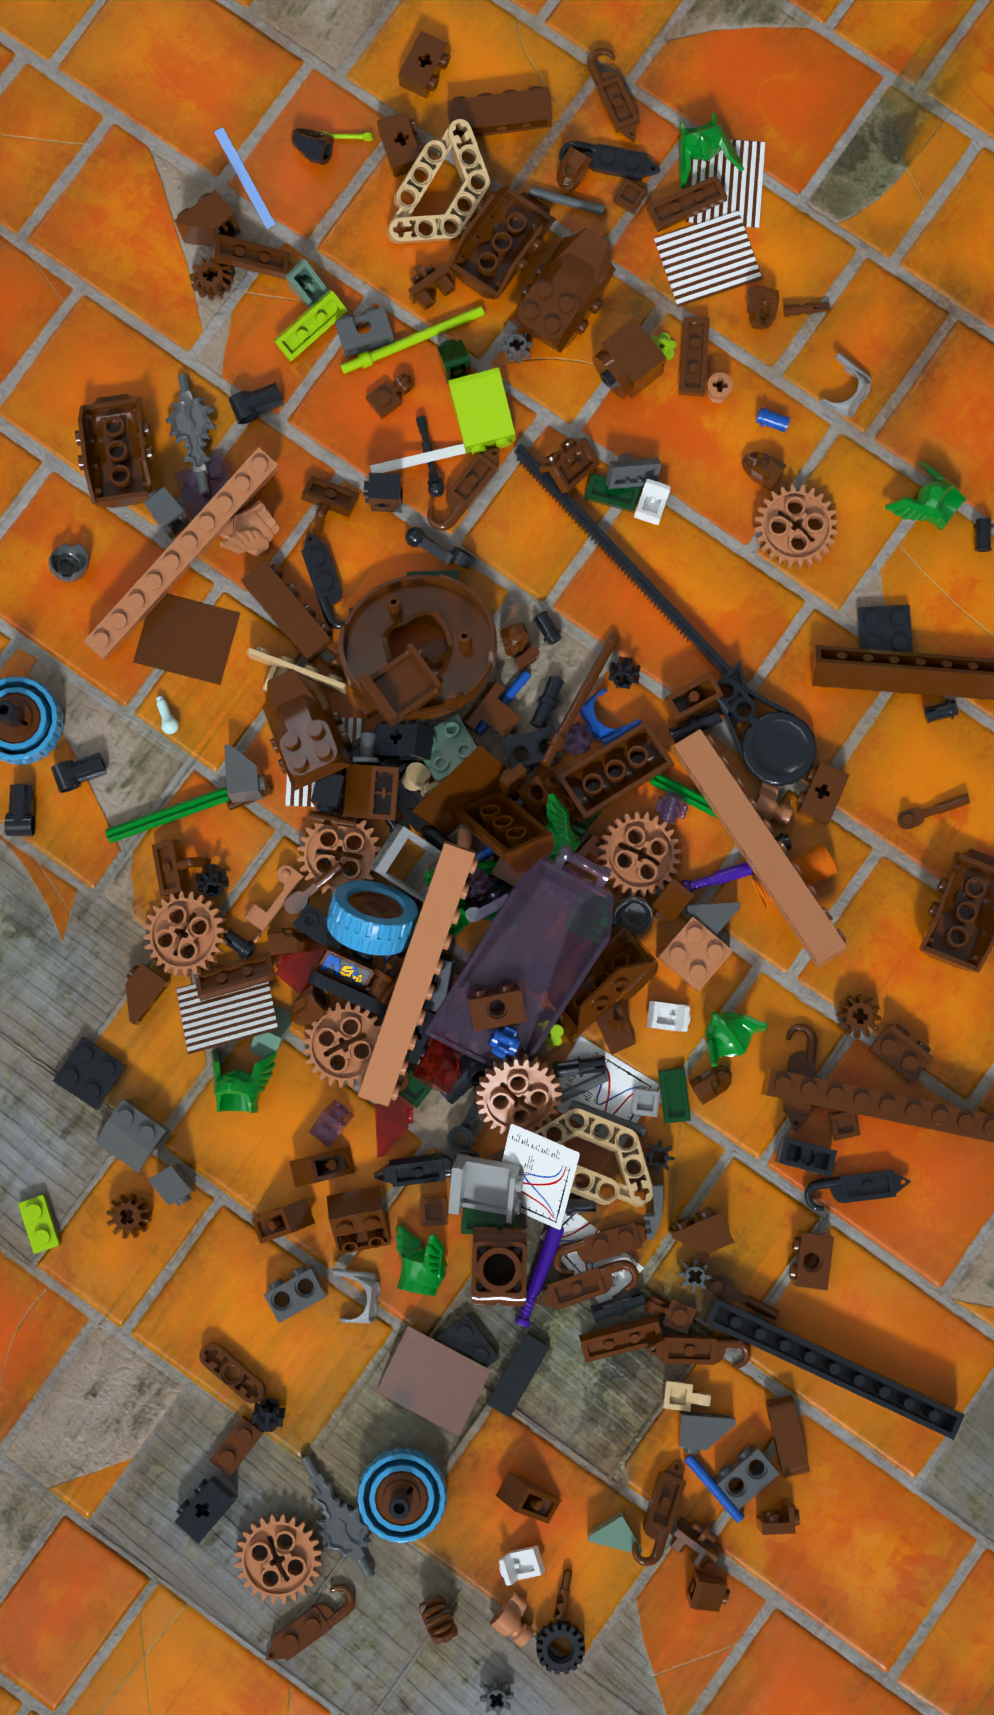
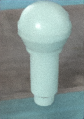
M159 696L156 698V705L162 718L161 729L166 734H174L179 729V722L171 715L164 697Z

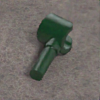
M600 811L587 819L584 824L575 821L571 828L574 834L582 838L591 823L602 812Z

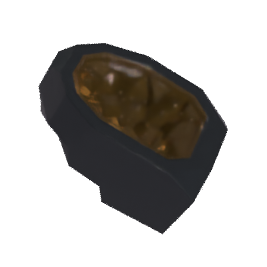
M296 128L292 131V144L305 158L312 163L325 165L329 162L334 142L329 135L305 128Z

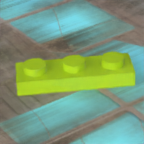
M329 290L272 341L289 361H292L348 310L336 294Z

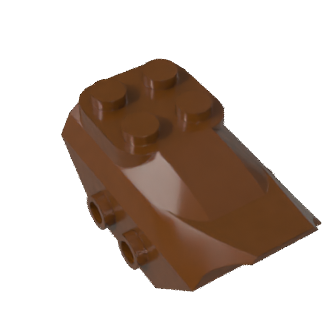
M504 186L492 193L487 201L483 200L476 210L477 215L472 221L469 219L465 223L461 231L462 236L448 262V266L463 284L482 297L493 300L498 299L517 272L522 273L525 270L531 253L539 251L544 242L543 237L556 221V218L550 215V208L535 198L530 197L528 193H517L508 186Z
M584 228L570 237H563L547 263H542L538 267L533 284H528L521 294L522 300L508 321L561 353L575 339L577 334L582 335L589 325L587 319L591 313L596 314L603 303L601 298L616 270L610 258L609 241L588 228Z
M128 394L100 397L93 404L80 406L78 416L79 430L75 431L77 446H81L82 455H78L80 470L85 473L92 504L116 508L144 503L147 500V496L153 491L150 461H153L154 457L152 446L147 445V436H151L148 420L144 421L142 397L131 398Z
M294 669L269 679L263 710L274 737L270 739V742L276 754L280 753L279 766L283 774L288 775L293 791L351 766V754L348 749L351 741L345 730L341 731L339 725L343 724L342 718L337 709L333 711L320 682L312 681Z
M970 849L964 854L955 852L946 878L942 877L937 887V892H940L937 902L933 901L929 908L927 916L931 918L919 949L935 960L955 968L979 973L994 946V857Z
M624 925L604 929L603 942L601 944L589 938H584L553 969L552 981L554 985L549 999L557 1009V1024L563 1027L564 1035L570 1043L593 1025L620 999L628 1000L635 996L657 973V960Z

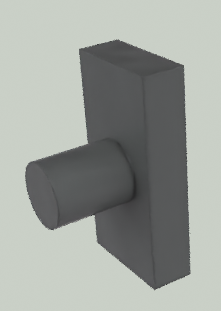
M623 453L619 456L618 461H610L606 485L609 489L644 486L647 479L658 481L661 462L658 458L634 459L630 453Z

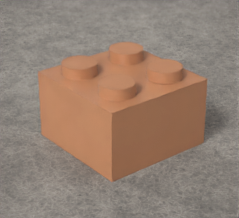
M691 917L656 958L694 991L698 992L730 956L733 950L697 919Z

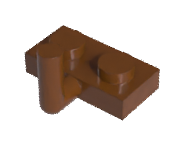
M311 475L302 492L301 500L319 506L316 511L313 532L316 535L323 534L325 519L329 510L350 517L359 500L360 493Z
M178 839L152 845L160 896H169L181 891H188L184 869L200 868L210 864L208 857H188L182 859Z

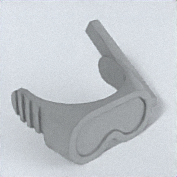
M838 353L835 359L845 366L844 370L846 373L858 380L857 391L850 399L844 402L834 403L822 398L820 404L829 410L836 411L839 415L850 418L868 396L872 378L841 353Z
M332 1268V1275L358 1281L364 1287L367 1294L366 1308L359 1317L355 1319L340 1317L339 1321L344 1323H373L377 1317L378 1299L381 1290L380 1283L376 1281L377 1275L375 1273Z

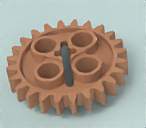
M792 484L789 492L784 487H781L779 496L772 491L770 494L772 501L764 499L762 504L765 508L759 507L757 513L762 517H755L754 523L760 526L756 527L753 533L761 534L757 538L756 544L764 543L761 553L769 550L771 553L768 560L770 561L777 557V566L786 561L787 569H790L793 563H796L797 568L801 569L803 562L808 567H811L813 564L812 558L820 562L822 560L820 553L828 555L830 550L827 546L833 547L835 541L830 537L838 535V531L832 528L837 526L839 521L831 520L836 514V510L828 511L831 501L823 503L821 501L824 496L823 493L815 497V488L806 493L805 485H802L800 490L796 491L794 484ZM788 505H797L800 508V513L792 514L788 510ZM778 512H781L784 517L779 516ZM811 520L817 521L820 524V529H810L808 522ZM775 523L782 525L784 532L780 534L773 532L771 525ZM800 524L799 529L795 531L791 529L792 525ZM808 537L813 538L814 542H811ZM793 540H800L804 544V549H794L791 542Z
M366 820L356 824L355 828L335 827L314 823L316 827L314 830L306 827L309 837H300L305 846L297 847L298 851L304 853V856L297 858V861L305 863L300 868V871L309 872L305 877L306 881L317 880L324 874L318 869V864L321 860H330L332 867L339 862L334 855L317 854L319 849L338 852L339 848H342L345 854L363 856L362 860L341 857L340 862L344 866L348 863H356L358 866L357 873L353 876H347L343 871L322 888V894L325 895L331 889L333 896L334 891L340 885L350 881L366 879L374 881L370 875L372 870L369 867L375 859L376 853H379L381 847L374 846L380 839L379 837H370L375 830L373 828L365 830ZM328 833L334 834L336 837L335 843L330 847L322 844L323 836ZM352 837H359L362 840L361 847L357 850L348 848V841Z
M632 812L631 818L628 814H623L622 821L618 818L613 820L615 828L612 826L605 827L609 835H600V839L605 843L596 847L603 851V855L597 856L596 859L603 860L604 864L598 869L607 871L603 877L604 880L613 879L610 885L611 888L620 885L619 893H625L628 889L629 896H635L638 892L640 897H645L647 890L649 895L656 894L655 887L658 890H664L663 881L666 883L672 881L669 873L677 874L678 871L672 866L673 864L681 863L679 859L674 858V854L680 853L681 850L674 849L673 845L679 842V839L670 838L674 830H665L666 821L657 824L659 816H652L649 820L648 812L642 813L641 817L638 812ZM630 830H633L637 835V840L634 844L628 839ZM654 841L660 847L657 855L651 851V845ZM619 843H622V845H624L630 850H640V855L658 861L659 865L656 866L653 862L645 858L638 859V855L636 853L620 848ZM620 854L626 857V865L623 868L617 862ZM643 865L649 869V876L646 879L640 873Z
M183 891L180 892L179 898L175 894H170V902L166 899H161L162 908L153 906L156 912L155 916L147 915V918L152 923L151 925H144L145 929L150 930V934L143 936V939L150 940V944L144 948L146 950H153L149 959H158L155 966L159 968L164 967L165 973L170 974L173 971L174 976L180 977L183 972L185 977H191L193 971L194 974L201 975V967L210 970L208 962H218L215 957L216 952L224 953L219 945L227 943V940L221 938L222 934L228 932L227 929L221 928L226 919L218 918L222 910L218 908L213 909L215 902L211 900L206 902V896L200 895L198 897L195 892H190L188 896ZM183 911L184 918L180 923H177L176 916L178 912ZM205 921L206 930L200 934L198 931L199 925ZM184 930L188 933L187 938L182 935ZM171 934L172 943L166 947L165 938ZM193 945L195 953L191 958H188L187 950Z
M339 1002L336 1003V1010L329 1006L326 1015H323L318 1022L314 1021L311 1023L314 1026L313 1030L305 1029V1032L310 1035V1039L302 1040V1042L308 1044L309 1048L302 1052L303 1054L311 1055V1058L306 1061V1064H315L311 1072L313 1074L322 1072L319 1078L320 1081H324L329 1077L330 1086H333L338 1080L339 1088H344L346 1081H348L351 1088L355 1087L356 1079L362 1083L381 1026L375 1025L380 1019L378 1016L370 1019L371 1011L366 1010L364 1013H361L362 1007L358 1005L353 1010L351 1002H347L345 1009H343ZM350 1020H355L358 1023V1030L350 1035L346 1031V1024ZM328 1031L334 1035V1042L330 1046H326L322 1042V1036ZM364 1033L367 1035L365 1039L350 1044L348 1046L349 1051L339 1049L327 1057L324 1055L326 1051L341 1046L343 1044L342 1039L352 1041ZM361 1044H366L369 1047V1054L364 1059L359 1058L357 1055V1048ZM338 1055L343 1056L345 1059V1066L341 1070H337L333 1066V1060Z
M514 1054L513 1061L510 1062L505 1057L502 1065L494 1061V1070L486 1068V1077H479L480 1086H476V1094L478 1095L475 1096L476 1104H479L478 1113L483 1114L484 1122L490 1121L491 1129L499 1125L500 1134H503L506 1129L510 1130L511 1124L534 1133V1127L542 1128L544 1126L543 1121L552 1122L551 1114L558 1115L557 1106L562 1104L561 1097H559L562 1095L561 1087H559V1078H554L555 1071L554 1069L548 1070L547 1062L539 1066L538 1057H535L531 1062L528 1061L527 1054L524 1055L522 1060H518L517 1055ZM517 1076L523 1077V1079H521L520 1081L512 1080L514 1077ZM537 1091L543 1092V1093H542L541 1095H539V1096H533V1095H532L534 1092H537ZM499 1095L506 1096L502 1100L494 1099L496 1096ZM519 1110L526 1111L521 1115L515 1114Z
M273 1512L270 1516V1521L261 1516L260 1526L253 1521L250 1524L253 1532L245 1529L242 1534L247 1540L239 1539L237 1545L243 1548L242 1550H236L234 1556L242 1558L235 1563L236 1568L243 1569L237 1577H246L247 1580L243 1587L247 1588L252 1585L254 1588L251 1595L254 1596L259 1591L262 1593V1602L267 1595L271 1596L272 1604L275 1603L277 1597H280L282 1603L285 1604L288 1595L296 1601L297 1591L303 1595L307 1593L305 1584L311 1587L314 1586L315 1582L310 1576L318 1577L320 1571L314 1568L321 1566L323 1560L316 1558V1556L322 1554L323 1550L314 1547L319 1543L320 1539H311L310 1536L314 1529L311 1528L305 1531V1520L299 1525L296 1524L297 1515H294L290 1521L287 1520L286 1512H283L280 1519H277ZM281 1534H288L291 1536L293 1543L285 1546L280 1543L279 1536ZM268 1536L273 1537L278 1556L284 1555L282 1566L290 1578L288 1581L284 1578L280 1561L273 1560L276 1552L272 1543L268 1540ZM257 1545L265 1546L268 1555L264 1557L256 1555L254 1547ZM293 1559L300 1560L303 1564V1569L294 1571L290 1567L289 1562ZM269 1570L275 1571L279 1579L276 1582H270L265 1578V1572Z

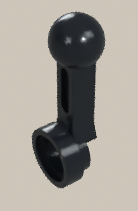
M411 527L406 531L405 540L409 546L421 547L448 565L455 562L459 566L468 569L477 560L459 547L454 546L450 551L427 538L425 532L419 527Z
M474 1087V1094H475V1096L478 1095V1094H476V1087ZM476 1098L464 1121L460 1125L453 1127L447 1135L448 1146L455 1152L461 1153L460 1150L462 1148H471L474 1142L472 1127L479 1115V1104H476ZM458 1131L465 1132L468 1136L467 1144L457 1145L453 1140V1135Z

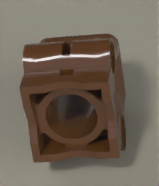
M474 1226L471 1305L496 1306V1303H501V1306L525 1307L527 1228L503 1227V1230H498V1227ZM501 1253L512 1259L515 1264V1270L510 1277L505 1280H495L487 1275L484 1263L491 1255Z

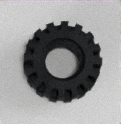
M557 1620L556 1623L551 1621L548 1622L547 1627H542L541 1633L537 1636L536 1652L537 1657L540 1659V1664L545 1666L549 1672L551 1670L555 1671L557 1675H560V1672H564V1675L569 1674V1670L575 1671L577 1665H581L583 1656H585V1642L582 1632L579 1631L576 1625H571V1622L567 1620L566 1623ZM557 1637H564L571 1643V1650L564 1657H557L550 1650L551 1642Z

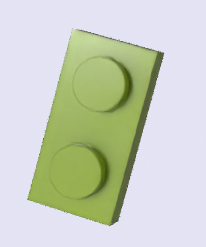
M45 1194L18 1203L34 1254L61 1245Z

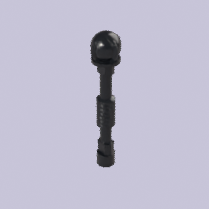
M419 416L416 418V423L422 436L423 443L421 445L423 453L433 451L432 443L429 441L427 434L426 416ZM434 461L427 462L430 473V480L427 482L429 485L428 493L433 497H440L444 493L445 485L442 479L438 478Z

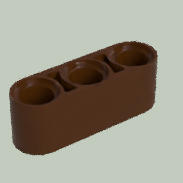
M788 1395L766 1400L767 1413L783 1478L809 1473L808 1458L793 1396Z

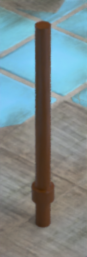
M610 633L556 734L553 733L547 743L548 748L540 761L542 765L550 767L557 752L561 751L565 745V737L619 640L618 635Z

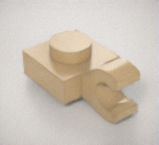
M666 1380L663 1408L690 1412L691 1404L710 1406L711 1393L693 1392V1383Z

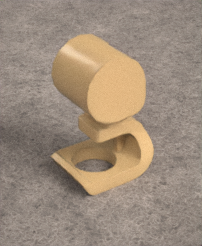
M419 762L411 763L402 776L404 787L410 791L421 790L423 797L440 783L433 782L430 784L429 778L431 773L425 765Z

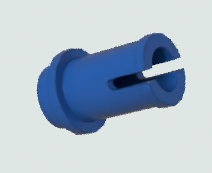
M768 407L765 409L760 408L755 423L760 424V427L764 425L785 433L790 417L769 411Z

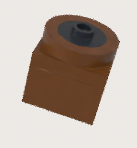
M633 318L601 343V349L592 357V361L601 380L607 387L622 399L628 395L632 399L663 374V367H665L664 363H666L667 357Z

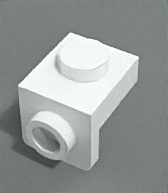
M647 479L634 518L659 525L671 487L661 482Z
M656 1001L649 1002L648 1028L687 1032L691 1020L689 1005Z
M538 1545L509 1551L499 1559L500 1573L507 1586L514 1584L517 1580L540 1576L546 1572Z

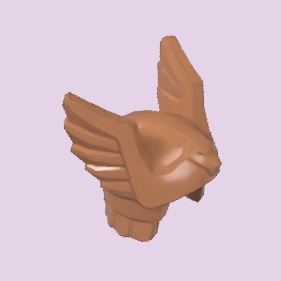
M258 500L248 509L233 516V521L220 534L224 538L220 542V546L239 555L247 551L254 556H263L265 550L269 548V542L273 539L274 534L279 531L280 527L265 504Z

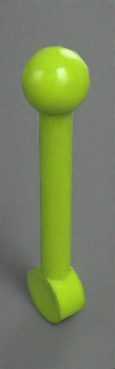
M322 131V133L329 135L332 139L373 140V134L370 132L363 134H335Z

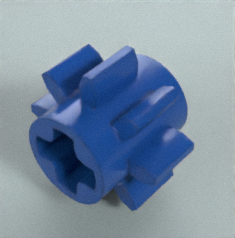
M506 1025L502 1029L499 1027L493 1029L488 1040V1045L493 1047L491 1049L492 1054L502 1059L505 1058L506 1053L511 1056L515 1054L521 1040L520 1037L516 1036L517 1030Z

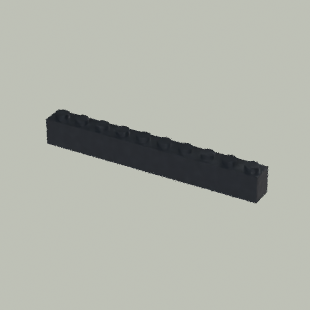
M716 1296L713 1297L703 1319L706 1324L952 1440L955 1439L965 1416L962 1412Z

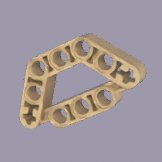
M456 119L447 127L440 141H429L422 148L394 195V204L398 211L386 230L387 237L391 242L406 244L449 241L461 234L463 226L472 216L490 184L489 175L472 128L467 121ZM456 128L458 131L463 130L464 132L461 139L459 135L454 136L453 134ZM468 142V145H464L463 147H461L460 149H458V146H459L461 143L464 144V143ZM434 147L439 151L440 157L438 160H432L428 157V148ZM450 151L462 182L443 215L410 217ZM462 152L472 154V164L468 165L463 162ZM415 170H422L426 174L425 182L420 183L415 180ZM472 177L481 179L483 184L481 189L477 190L472 187ZM402 192H408L412 195L413 202L411 205H406L401 201L400 195ZM458 199H465L468 202L469 210L467 212L459 210L457 206ZM445 221H451L455 224L456 231L454 234H448L444 230ZM424 222L430 226L431 232L428 236H424L419 232L418 226L420 223ZM411 223H413L412 231L404 232L401 237H399L398 233L393 232L397 225H400V229H409Z
M575 1108L534 1132L547 1138L546 1132L548 1130H556L560 1134V1140L556 1142L558 1144L564 1145L574 1138H579L614 1153L623 1184L577 1165L571 1193L601 1205H609L616 1199H620L630 1203L632 1206L643 1207L652 1199V1183L639 1138L632 1129L585 1110ZM578 1116L583 1122L582 1127L573 1128L569 1123V1118ZM603 1126L607 1130V1137L602 1139L596 1137L594 1127ZM619 1137H629L632 1141V1146L627 1149L621 1147ZM633 1161L637 1163L639 1173L630 1174L626 1169L627 1162ZM577 1175H583L588 1179V1186L586 1188H579L575 1184V1177ZM641 1177L643 1180L638 1183L640 1191L646 1192L642 1200L639 1196L635 1197L634 1195L638 1190L636 1182L630 1184V1181H636ZM602 1185H608L612 1188L613 1196L611 1198L602 1197L599 1191Z

